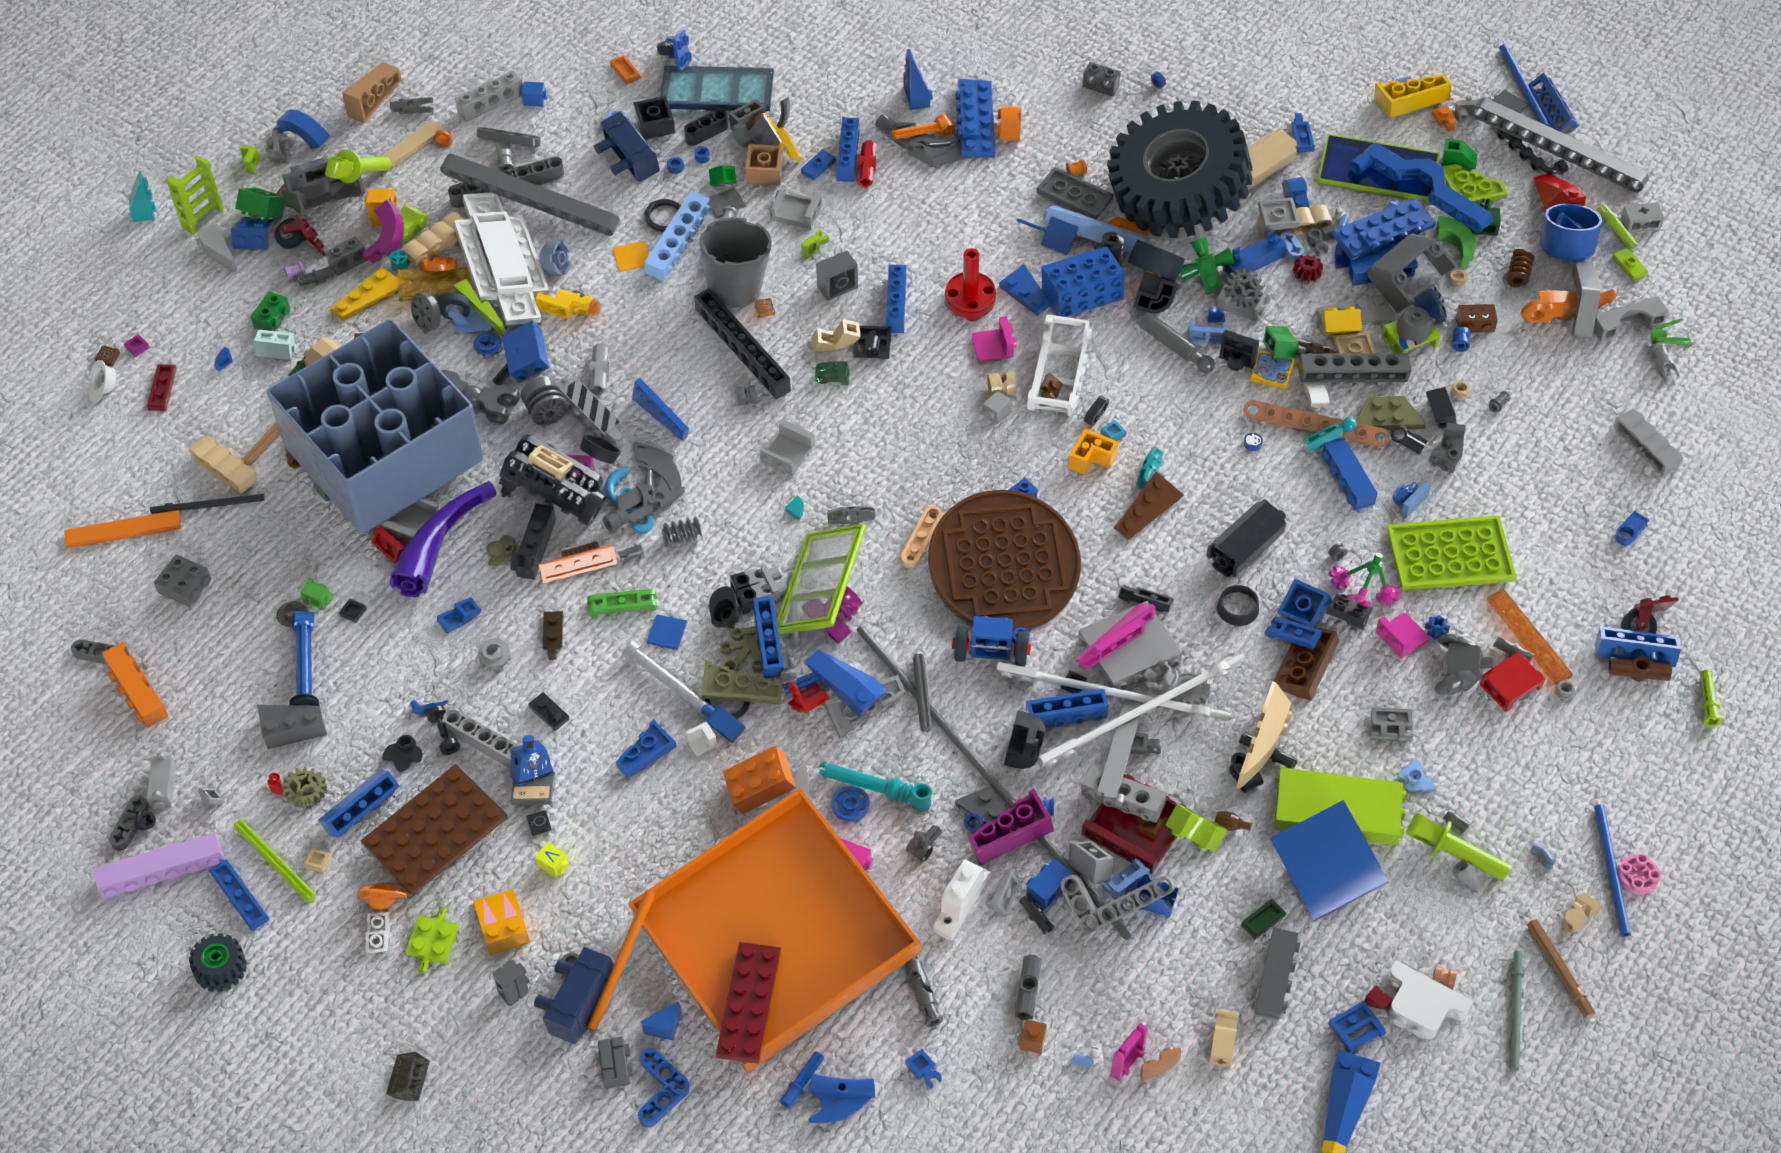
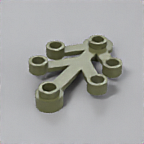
M756 625L747 628H734L731 631V635L735 641L722 642L720 644V651L722 654L727 655L734 649L742 648V650L733 660H726L723 666L738 672V666L751 652L753 671H763L757 644ZM754 634L750 639L742 640L743 636Z

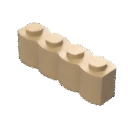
M1314 205L1310 208L1299 207L1296 208L1300 222L1298 228L1274 231L1278 236L1284 232H1291L1294 235H1305L1312 228L1320 230V228L1330 226L1332 220L1326 205ZM1258 215L1257 225L1262 239H1266L1267 233L1273 230L1265 231L1261 216Z
M453 212L443 221L433 225L430 230L423 232L415 240L408 242L402 248L407 254V260L417 268H420L424 259L430 261L432 258L440 256L445 249L454 246L458 241L454 220L466 219L458 212Z
M204 435L188 448L190 456L198 464L204 466L210 473L216 475L222 482L229 485L239 494L245 492L258 481L256 477L257 472L252 466L245 465L240 457L233 456L228 448L221 447L213 437L209 438Z

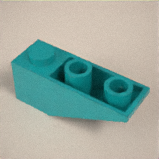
M138 171L129 196V210L133 222L155 219L154 212L157 211L156 203L152 201L151 189H147L149 188L147 177H143L142 171Z

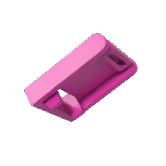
M1142 1023L1137 1025L1136 1029L1132 1031L1118 1048V1051L1113 1054L1110 1075L1118 1081L1124 1075H1129L1130 1067L1139 1057H1144L1148 1029Z

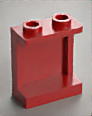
M1518 651L1484 673L1480 686L1507 712L1512 709L1514 702L1535 688L1538 691L1542 689L1545 678Z

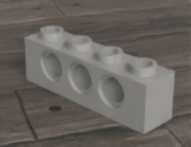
M513 70L455 98L457 111L465 122H468L522 96V80Z
M1091 765L1081 783L1082 796L1089 800L1099 801L1108 807L1120 809L1124 813L1139 816L1145 821L1157 823L1166 805L1165 792L1123 777L1118 794L1125 795V799L1121 807L1116 806L1115 801L1104 800V796L1097 795L1103 770Z

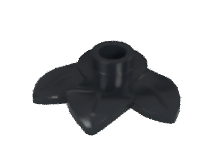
M410 735L400 736L396 743L387 746L382 755V759L385 761L394 760L395 768L399 772L408 769L412 762H421L423 757L421 748L416 746L415 739Z

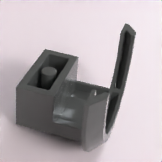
M789 97L780 101L781 115L776 125L779 129L786 125L789 118ZM757 99L729 113L730 128L734 132L735 139L745 148H748L749 144H758L750 130L763 115L767 118L766 107Z

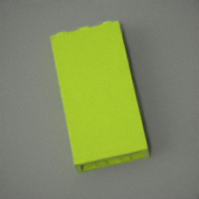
M1281 767L1278 777L1274 830L1285 831L1344 800L1367 842L1397 846L1399 838L1404 836V826H1401V821H1404L1405 809L1402 808V803H1405L1406 791H1403V783Z

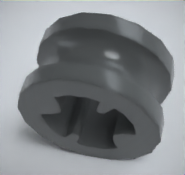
M1342 543L1333 545L1328 551V554L1332 556L1334 561L1341 560L1348 552L1346 548H1343Z

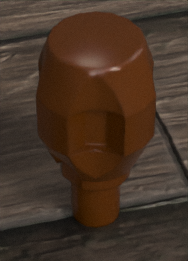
M1219 811L1216 814L1215 823L1228 831L1237 829L1250 831L1252 828V823L1243 821L1235 813Z

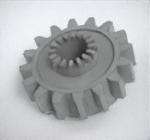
M1185 668L1184 673L1177 670L1178 680L1172 689L1202 673L1195 674V669L1188 672ZM1207 681L1170 700L1190 705L1205 704L1206 699L1209 698L1210 684H1207Z

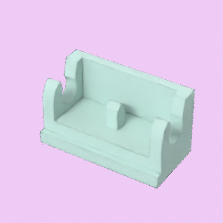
M259 330L253 340L256 356L291 360L292 350L295 351L294 333Z

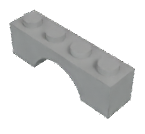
M1659 296L1648 298L1644 301L1597 313L1593 331L1600 342L1616 338L1621 324L1625 322H1639L1648 328L1665 324L1669 311Z

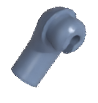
M1536 843L1533 844L1530 852L1544 859L1543 867L1552 869L1553 865L1556 864V859L1551 851Z

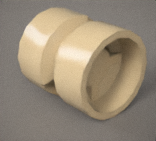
M1013 371L1003 372L1002 375L998 373L987 375L990 397L997 391L1004 393L1006 396L1017 394L1016 378Z

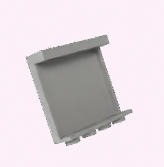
M1134 607L1080 629L1078 634L1080 645H1086L1089 648ZM1155 613L1154 618L1145 623L1143 634L1097 663L1111 683V688L1125 690L1130 685L1143 682L1146 679L1143 675L1147 668L1154 672L1160 669L1157 664L1158 661H1166L1170 667L1176 668L1181 664L1182 652Z

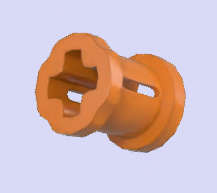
M1080 159L1079 162L1072 164L1066 163V172L1073 176L1081 173L1086 174L1087 166L1085 160Z

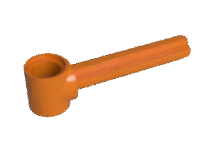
M941 114L936 117L934 123L893 130L891 134L894 140L931 132L947 137L954 133L955 126L946 114Z

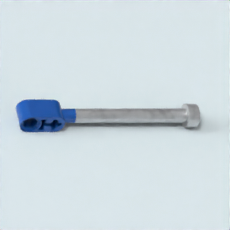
M636 642L629 643L623 650V658L630 663L636 662L705 715L707 717L705 721L731 743H734L746 729L738 719L721 706L712 707L643 653V648Z

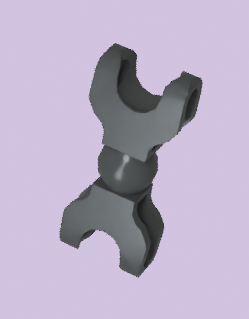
M441 370L471 402L473 408L478 407V411L483 412L491 422L505 424L509 419V413L503 406H515L521 399L519 391L515 388L498 385L493 388L484 387L482 390L476 385L468 386V383L462 381L456 372Z

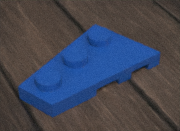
M1025 264L999 282V287L1036 316L1050 305L1049 300Z
M654 719L650 722V727L645 732L642 731L638 736L637 742L629 746L615 762L617 768L627 779L677 747L672 737Z

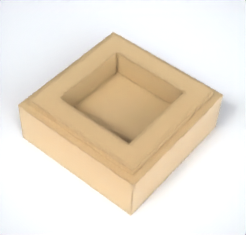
M312 847L303 863L304 868L324 873L332 857L331 853Z

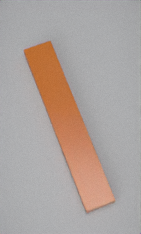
M175 510L65 529L66 548H73L181 529L180 512Z

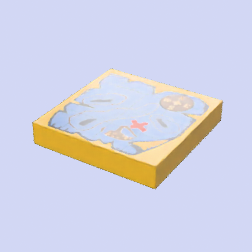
M1259 351L1251 381L1286 390L1295 359L1281 360L1273 358L1269 352Z

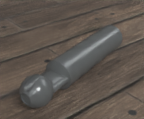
M1149 312L1142 318L1140 327L1184 360L1195 363L1203 373L1211 372L1214 369L1215 362L1211 356L1199 352L1195 344L1154 314Z

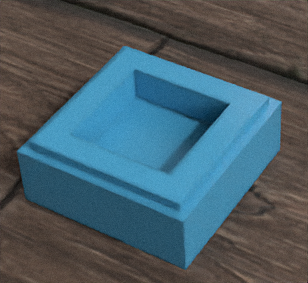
M1116 420L1102 427L1100 431L1103 436L1115 441L1125 437L1127 433Z

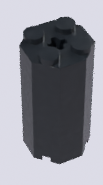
M1266 499L1256 502L1208 546L1206 556L1208 559H1213V568L1225 577H1230L1231 575L1233 577L1238 576L1285 532V513L1275 508Z

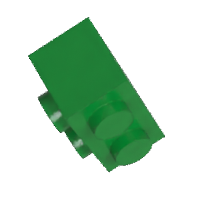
M268 291L250 316L254 328L267 331H275L279 328L284 317L290 312L287 297Z
M1266 326L1263 343L1273 358L1281 360L1294 358L1299 344L1289 329L1284 326Z

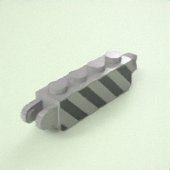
M566 378L558 381L557 385L560 392L563 394L568 408L574 417L579 418L585 428L590 429L595 437L614 445L618 449L622 448L624 443L619 419L581 381L575 380L571 383Z

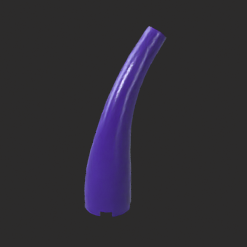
M490 481L459 495L424 523L408 542L393 568L389 581L392 589L394 587L401 590L400 594L407 597L415 598L419 597L421 593L426 594L446 533L465 513L497 496L496 489Z

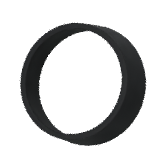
M588 434L583 435L580 449L602 462L614 464L621 453L617 447L598 437Z
M1230 586L1222 592L1217 603V612L1221 619L1228 624L1234 626L1248 625L1259 614L1258 596L1247 586ZM1230 593H1243L1255 601L1256 607L1249 614L1235 615L1224 608L1222 598Z

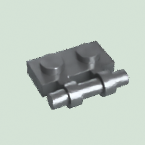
M1372 707L1371 728L1380 729V732H1372V740H1379L1380 742L1398 741V743L1413 741V734H1405V730H1412L1413 727L1412 709ZM1387 729L1398 730V733H1387Z

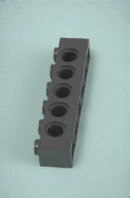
M1307 353L1300 355L1297 365L1300 382H1408L1412 371L1408 353Z

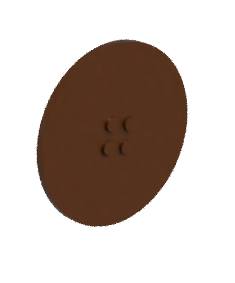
M991 490L980 492L961 500L943 515L934 529L930 540L928 569L932 584L940 599L950 611L965 622L973 625L974 616L1004 617L1013 619V631L1018 627L1031 630L1054 619L1068 605L1079 582L1081 555L1072 529L1065 519L1050 505L1022 492Z

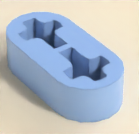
M1284 232L1280 235V238L1286 242L1285 254L1291 261H1295L1296 258L1303 255L1304 248L1293 233Z

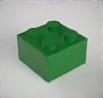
M256 187L239 188L235 209L240 210L241 214L257 215L258 219H275L276 217L283 216L285 202L283 195Z

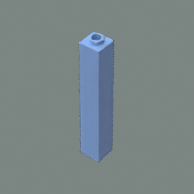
M1055 205L1046 209L1044 214V224L1048 225L1051 217L1078 226L1076 235L1099 243L1102 242V236L1106 232L1119 233L1124 239L1123 251L1131 253L1137 240L1148 244L1150 241V237Z

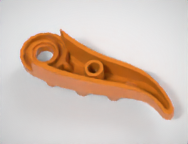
M1615 289L1600 293L1598 310L1600 307L1613 302L1617 296ZM1561 290L1538 291L1540 299L1527 303L1521 309V316L1527 322L1543 321L1548 324L1554 317L1566 320L1569 315L1576 313L1577 292Z

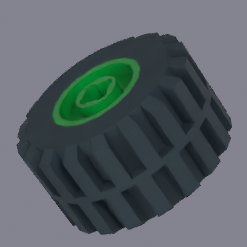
M218 933V936L210 934L209 938L203 937L201 943L194 945L195 950L191 949V957H189L190 968L196 982L203 989L208 988L211 992L217 989V992H222V988L229 990L231 989L230 985L234 984L236 986L239 983L238 978L243 979V971L246 972L247 968L246 959L241 945L235 938L232 939L230 935L227 934L224 937L223 933Z

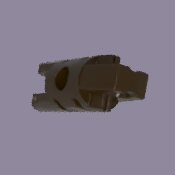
M1295 338L1299 346L1306 347V350L1298 348V351L1295 353L1296 355L1307 353L1338 354V351L1331 350L1329 346Z

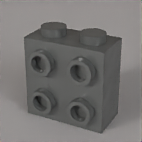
M175 554L153 583L159 594L190 607L198 599L202 590L209 585L212 578L207 567Z

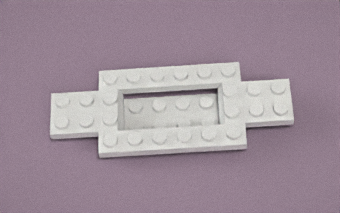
M491 192L464 194L462 200L469 219L454 220V228L478 299L480 301L497 300L505 325L526 324L532 320L535 323L541 322V315L534 296H537L538 293L549 295V288L523 215L508 216L507 212L503 211L497 194ZM477 234L480 235L485 253L487 255L494 276L493 280L489 268L487 266Z

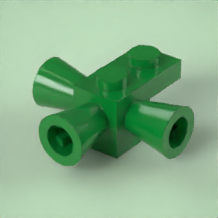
M1207 236L1190 242L1199 258L1195 259L1196 263L1183 265L1180 273L1184 282L1200 273L1206 293L1224 287L1218 266L1235 264L1230 248L1214 256L1213 253L1209 254Z

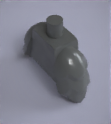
M1456 634L1441 635L1437 641L1448 649L1447 676L1435 686L1434 690L1441 695H1452L1461 691H1468L1478 680L1482 679L1483 668H1494V657H1483L1481 647L1468 636Z

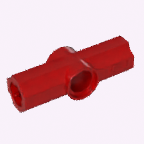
M866 140L862 143L861 155L858 157V184L863 188H868L872 185L873 173L876 171L877 146L872 140Z

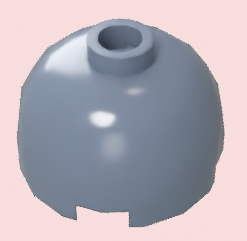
M553 240L544 244L538 256L541 267L551 275L560 276L567 274L571 266V261H568V253H571V250L565 241Z

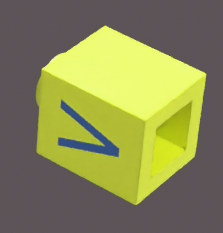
M549 842L535 856L537 867L556 879L560 874L565 873L569 867L567 854Z

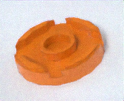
M434 257L432 261L424 259L422 266L423 269L429 271H447L456 269L458 263L457 259L453 261L451 257Z

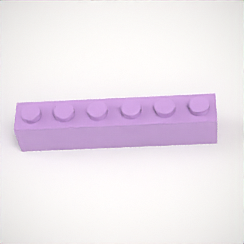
M215 832L93 868L97 890L103 899L114 897L123 892H131L143 886L155 885L167 879H175L184 874L195 873L201 869L215 867L224 861L221 843Z

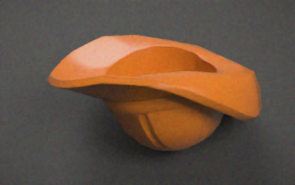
M376 883L360 888L356 898L358 900L366 898L371 908L385 910L392 906L397 898L411 896V894L399 883Z

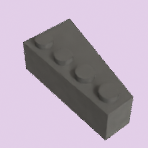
M1273 927L1254 1013L1280 1019L1281 1013H1286L1288 1001H1284L1285 993L1290 994L1292 981L1288 979L1290 972L1294 973L1297 962L1293 960L1294 952L1299 953L1301 940H1297L1298 933Z

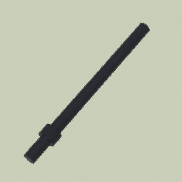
M256 494L178 504L171 502L161 506L150 507V513L157 514L175 510L183 511L265 501V495Z

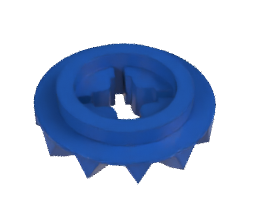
M483 333L474 340V350H476L477 354H482L483 357L486 355L492 357L493 353L498 354L499 349H502V339L495 333ZM491 341V345L488 346V348H485V346H487L488 343H490Z

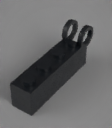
M535 503L519 551H514L511 557L510 569L516 571L517 577L536 579L539 570L538 564L542 562L556 522L554 506Z

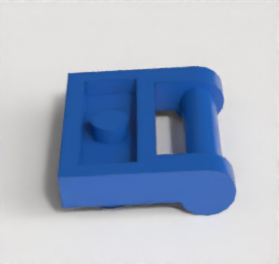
M1364 1000L1328 1022L1330 1028L1344 1045L1346 1052L1349 1053L1356 1052V1048L1373 1038L1386 1034L1384 1026ZM1369 1024L1373 1027V1029L1353 1041L1349 1038L1350 1035Z

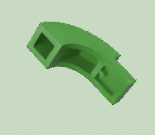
M1439 216L1436 225L1437 241H1444L1454 245L1459 251L1460 267L1468 268L1469 261L1473 260L1476 247L1475 236L1463 223L1449 217Z

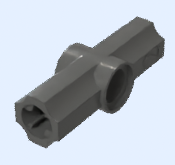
M1029 954L1023 957L1015 1017H1018L1020 1020H1029L1034 1017L1042 958L1037 957V955ZM1029 985V986H1032L1033 988H1032V989H1026V988H1024V986Z

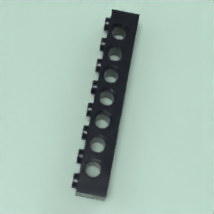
M709 288L695 295V310L775 399H778L791 392L790 377Z

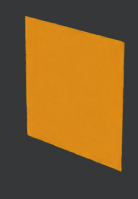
M645 241L613 247L620 272L644 267V262L649 256Z

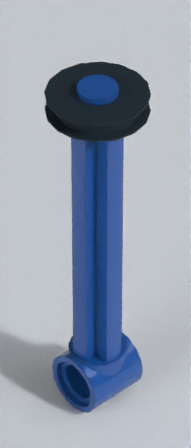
M293 612L292 630H295L296 695L290 699V705L319 706V699L312 695L311 631L314 628V612Z

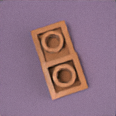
M1173 1047L1166 1048L1159 1053L1158 1061L1148 1060L1141 1064L1140 1076L1142 1081L1157 1077L1175 1066L1181 1058V1047L1175 1049Z

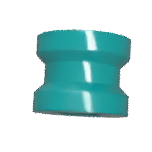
M395 250L390 254L389 259L393 271L404 272L408 269L409 263L407 254L404 251Z

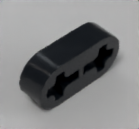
M1100 395L1087 411L1084 422L1094 426L1106 411L1109 399Z

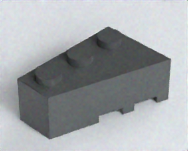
M257 705L262 734L268 749L327 735L320 706Z

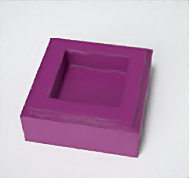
M139 334L124 343V347L134 357L150 348L149 344Z

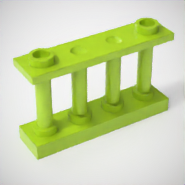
M198 155L195 156L197 167L185 177L177 180L173 176H169L166 179L181 227L192 235L199 231L197 221L210 210L215 208L221 213L224 212L223 202L217 190L211 164L207 159H202ZM200 174L201 179L185 191V185ZM204 186L205 191L189 203V197ZM208 198L209 203L193 215V209Z

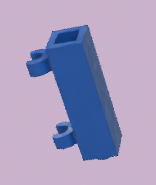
M1273 230L1267 233L1266 239L1241 251L1240 247L1233 249L1232 255L1235 264L1223 266V271L1228 276L1231 272L1240 271L1245 268L1246 273L1249 270H1252V272L1285 257L1286 242L1275 234Z

